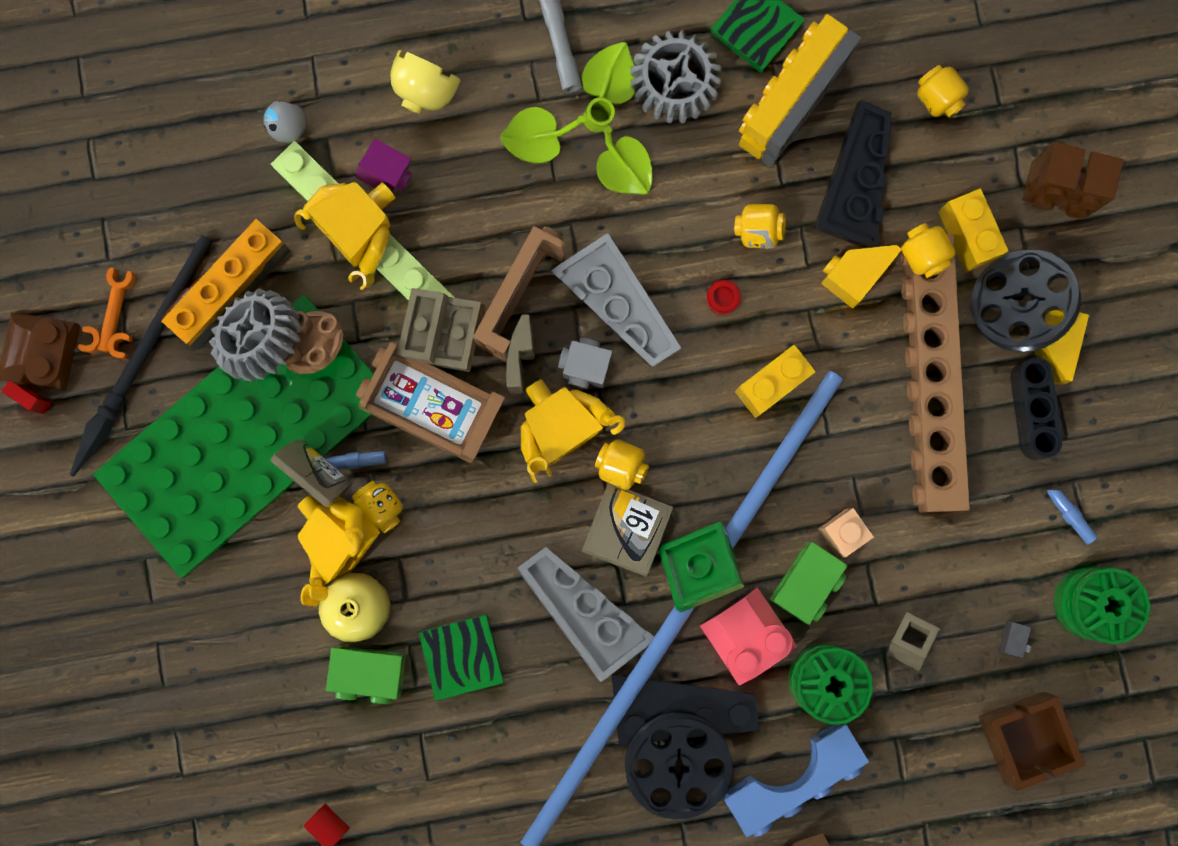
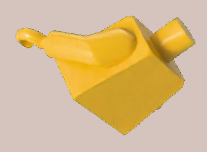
M356 182L321 186L304 205L303 209L295 213L294 221L299 229L305 230L306 226L301 222V215L306 220L311 218L315 225L354 268L359 264L360 269L351 272L348 279L350 282H354L360 275L363 278V285L360 287V290H364L374 283L373 273L378 267L390 236V223L382 210L395 199V196L384 183L379 184L369 194Z
M542 379L536 381L525 389L535 407L524 414L526 420L520 427L521 451L527 463V471L532 481L537 483L535 475L542 470L546 471L548 476L551 477L552 472L549 466L603 431L601 425L613 426L619 422L616 428L611 429V433H620L625 427V419L620 415H615L600 399L581 390L569 391L564 387L552 395Z
M312 495L304 498L298 505V509L307 518V522L298 534V540L308 554L311 563L310 584H306L301 591V603L303 605L316 607L320 601L325 600L328 597V589L324 586L343 575L351 573L380 534L374 525L363 518V510L360 506L349 503L340 497L329 507H325Z

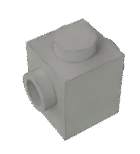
M580 338L579 342L571 341L569 349L563 348L558 368L564 369L563 378L569 379L568 385L588 390L589 385L603 389L612 351L599 348L600 343L595 340Z

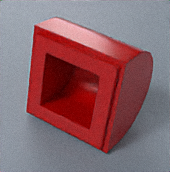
M326 803L304 824V828L322 846H334L350 829Z

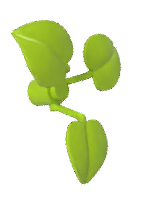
M618 43L601 50L586 64L582 73L583 89L589 95L599 96V98H595L589 103L582 116H579L575 121L562 129L556 130V120L547 110L539 107L524 109L515 115L500 135V140L505 148L512 155L525 162L533 164L547 163L560 152V144L557 137L563 136L577 126L584 124L592 132L603 131L605 134L606 146L609 150L599 156L596 164L597 175L601 183L606 188L617 193L647 194L652 184V167L645 147L638 140L630 136L622 137L614 146L611 138L612 128L609 126L615 115L613 104L625 103L636 92V90L631 88V80L634 77L630 75L631 67L635 65L630 56L627 43Z

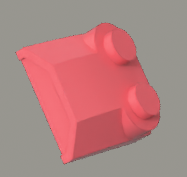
M758 587L717 616L699 625L738 685L757 677L797 648L791 634L783 626Z

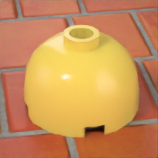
M398 50L390 72L392 88L403 99L401 106L417 114H420L422 109L436 111L445 107L453 98L461 81L452 73L450 77L443 75L441 67L407 52L405 55L401 50Z
M349 573L335 579L326 586L328 597L320 601L318 613L323 627L331 636L343 642L359 643L373 638L382 630L390 615V600L387 590L376 579L363 573Z

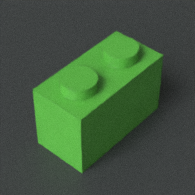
M806 542L769 600L803 623L810 625L812 620L817 622L827 609L828 604L824 601L830 592H837L844 583L847 575L843 572L848 565L815 543Z
M335 646L331 648L326 691L336 692L335 698L356 700L357 695L371 696L370 702L391 704L392 699H398L402 695L407 653Z

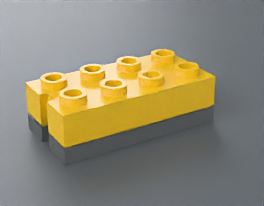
M828 14L825 15L820 24L814 21L802 38L803 42L798 50L794 48L782 65L784 68L778 78L775 75L765 87L764 95L758 105L754 103L742 120L744 123L738 131L743 134L739 146L757 159L761 158V162L772 168L844 69L861 37L852 30L847 31L848 28Z

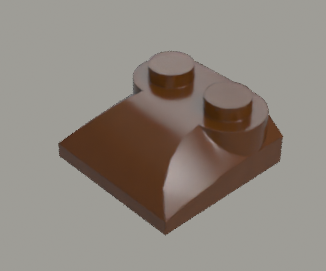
M11 312L0 361V380H10L22 384L66 391L80 325L53 317L45 318Z

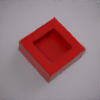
M9 380L1 391L32 412L44 414L51 405L50 401L21 383Z

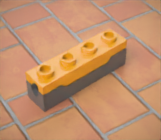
M255 219L161 322L187 345L200 350L213 336L214 333L211 329L218 326L219 321L217 317L225 314V306L231 307L234 304L235 296L244 298L246 291L253 292L291 250L260 221Z

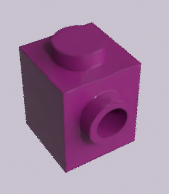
M374 138L358 165L356 178L373 188L384 183L394 195L397 188L402 191L404 190L412 176V172L408 171L411 158Z

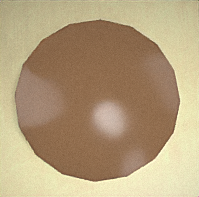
M297 311V314L300 316L298 322L302 327L297 335L301 341L293 344L292 348L295 354H289L286 357V366L289 370L299 374L315 373L328 366L340 351L344 335L341 323L332 314L324 311H312L306 314L303 311Z

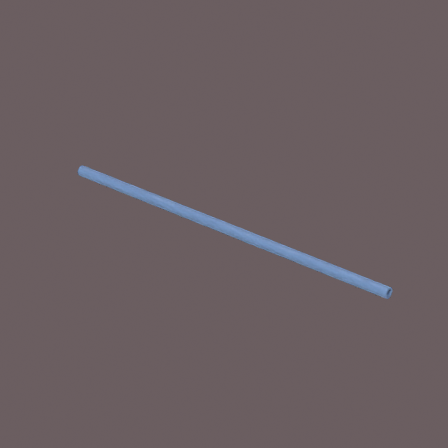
M832 371L827 372L727 525L726 529L732 548L735 547L840 386L843 379L838 374ZM674 606L520 841L523 846H540L694 608L680 613Z

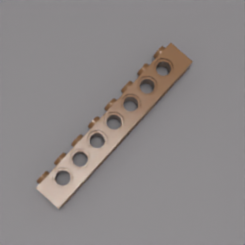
M949 233L947 236L954 247V233ZM901 250L900 264L905 266L906 279L902 280L901 293L903 300H907L908 313L904 314L903 328L906 334L909 333L910 346L905 350V363L907 368L911 367V381H908L907 397L909 402H913V415L909 417V432L911 436L915 437V450L911 451V467L917 474V485L913 486L912 491L914 505H918L919 513L969 511L955 256L950 260L952 263L951 267L934 275L933 279H927L923 275L913 273ZM923 298L931 299L934 302V313L924 310L922 306ZM926 331L936 336V348L930 347L925 343L924 333ZM928 365L934 366L938 370L939 379L937 382L928 379L926 375ZM930 399L936 400L941 406V413L938 417L933 416L928 410ZM933 433L938 434L943 440V447L940 451L934 450L930 445V437ZM936 467L945 474V481L942 486H937L932 480V472Z

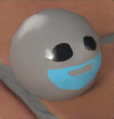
M275 101L267 107L263 116L264 128L268 135L281 143L296 141L303 136L307 127L306 114L301 107L294 104Z

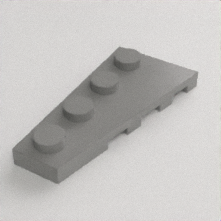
M608 233L551 270L652 367L657 366L682 349Z
M547 547L517 568L600 682L645 649L653 640L654 636L644 630L628 614L616 607L599 590L593 588Z

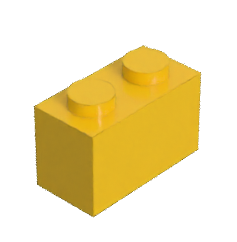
M981 188L949 201L938 211L947 233H954V249L965 273L991 263L1009 252Z
M793 345L744 382L734 392L752 415L757 418L816 371L798 348Z

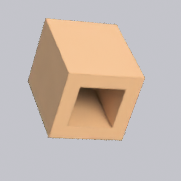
M854 508L843 510L818 528V531L837 557H847L874 538Z

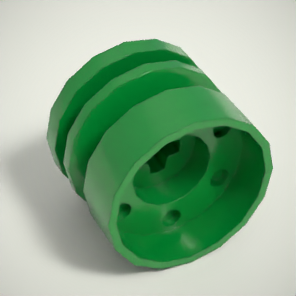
M1085 567L1073 570L1064 576L1058 584L1053 601L1056 617L1065 630L1078 638L1109 644L1128 642L1139 635L1148 622L1151 607L1147 590L1138 578L1125 570L1105 567Z
M828 643L813 644L796 656L791 663L788 673L789 691L796 704L818 721L830 725L846 724L858 718L870 703L873 692L872 676L865 662L853 652ZM830 677L840 681V684L835 686L836 692L834 693L825 689V686L830 684Z

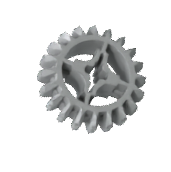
M668 30L665 33L664 41L655 35L652 39L653 46L644 43L642 45L643 54L637 53L634 57L636 65L631 67L630 75L634 77L631 80V88L638 90L635 93V100H645L643 104L644 112L654 108L655 119H659L661 114L664 113L667 114V122L672 123L674 115H678L680 122L683 124L686 122L687 113L696 119L699 117V108L707 111L710 108L709 100H716L718 92L715 89L721 85L722 80L717 77L721 72V66L714 64L717 59L716 52L707 53L709 48L708 42L697 45L698 36L696 34L690 40H686L683 30L679 32L678 38H673L672 33ZM667 56H678L670 61L662 59ZM690 60L699 68L703 81L696 79L697 75L689 70L688 64ZM682 67L681 77H678L670 87V77L673 78L675 74H678L680 68ZM648 73L655 75V79L662 83V94H659L653 88ZM680 93L691 95L684 99H673L675 95Z
M259 288L255 293L246 291L244 298L235 296L234 304L231 307L225 306V314L217 317L219 321L218 326L211 329L215 335L209 341L213 347L211 355L222 370L236 379H244L253 382L256 378L265 380L267 373L276 374L277 366L280 364L287 365L286 357L289 354H295L292 348L293 344L301 341L297 335L302 329L298 322L300 316L290 301L271 290L264 291Z

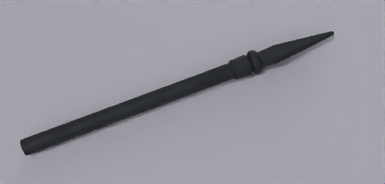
M201 235L116 385L103 401L104 405H100L97 410L98 413L86 423L70 472L71 476L77 474L110 436L113 420L118 417L116 411H120L125 401L124 397L165 327V324L161 322L162 316L178 299V295L188 287L213 243L206 236Z

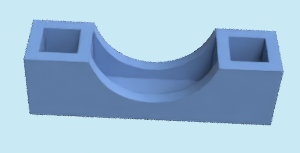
M846 724L831 725L810 738V763L803 775L796 781L783 786H772L764 784L749 775L727 789L723 799L746 837L752 834L755 837L763 835L773 827L772 822L781 816L789 818L797 814L803 808L802 803L812 797L820 799L833 790L832 785L843 778L845 781L851 780L863 772L862 766L869 763Z

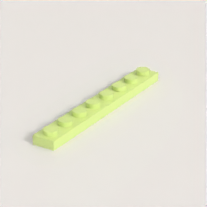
M296 141L289 145L271 163L272 167L307 201L321 186L338 184ZM391 235L389 236L384 255L376 269L408 301L412 288L445 293L448 297L455 298Z

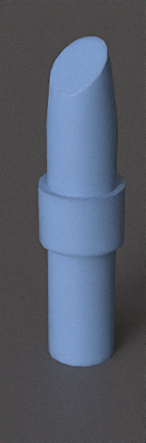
M385 451L352 452L346 455L326 458L337 469L348 468V470L361 469V467L387 464Z
M1047 490L1051 500L1062 513L1061 516L1068 525L1071 524L1086 545L1095 541L1098 538L1097 534L1082 517L1083 514L1077 506L1073 505L1061 490Z

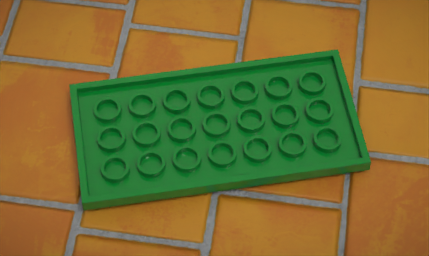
M305 294L292 303L296 311H303L305 314L319 311ZM344 339L336 358L324 369L311 374H299L289 370L286 365L280 364L277 366L276 374L267 373L265 380L256 378L253 382L244 379H236L220 367H217L94 472L93 475L181 579H184L296 483L270 461L274 454L290 442L301 438L325 458L374 416L359 408L360 398L356 397L364 378L371 380L374 373Z

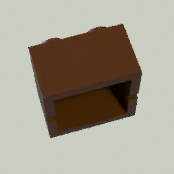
M1054 142L1031 162L1022 200L1033 203V207L1041 210H1052L1056 206L1059 207V210L1066 211L1065 214L1069 217L1086 218L1115 199L1124 159L1092 151L1089 155L1086 172L1082 173L1081 168L1086 149Z
M1041 692L1014 702L1016 708L1006 705L978 716L1004 784L1016 791L1048 780L1046 773L1057 777L1085 766L1058 696Z

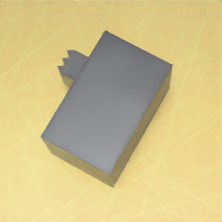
M1006 621L998 651L1023 658L1024 653H1029L1030 648H1032L1027 645L1031 627Z

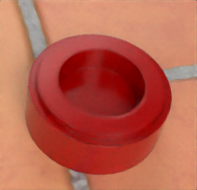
M729 280L714 282L706 294L708 308L718 315H728L734 312L741 300L739 288Z

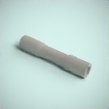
M539 0L544 21L550 33L563 93L576 92L582 88L576 60L571 52L560 0Z

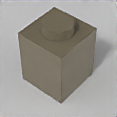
M906 612L890 644L887 655L920 671L940 628Z

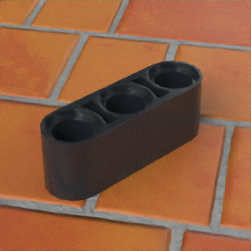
M1034 357L1013 367L1010 373V381L1021 451L1027 458L1039 460L1053 457L1060 452L1062 448V434L1051 366L1046 360ZM1027 367L1032 368L1036 372L1037 378L1035 383L1030 382L1026 378L1025 370ZM1032 401L1037 402L1041 407L1039 418L1034 416L1030 410ZM1037 435H1041L1046 441L1044 452L1039 451L1036 447L1035 439Z

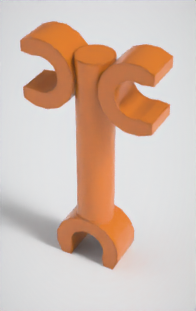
M110 267L107 271L106 279L112 288L102 330L99 331L90 326L82 327V331L92 334L94 339L88 346L78 344V349L90 354L97 353L98 351L107 352L115 358L128 360L130 355L120 352L118 346L122 341L133 342L134 338L125 333H116L125 291L133 288L135 285L136 274L127 271L125 280L118 282L119 271Z

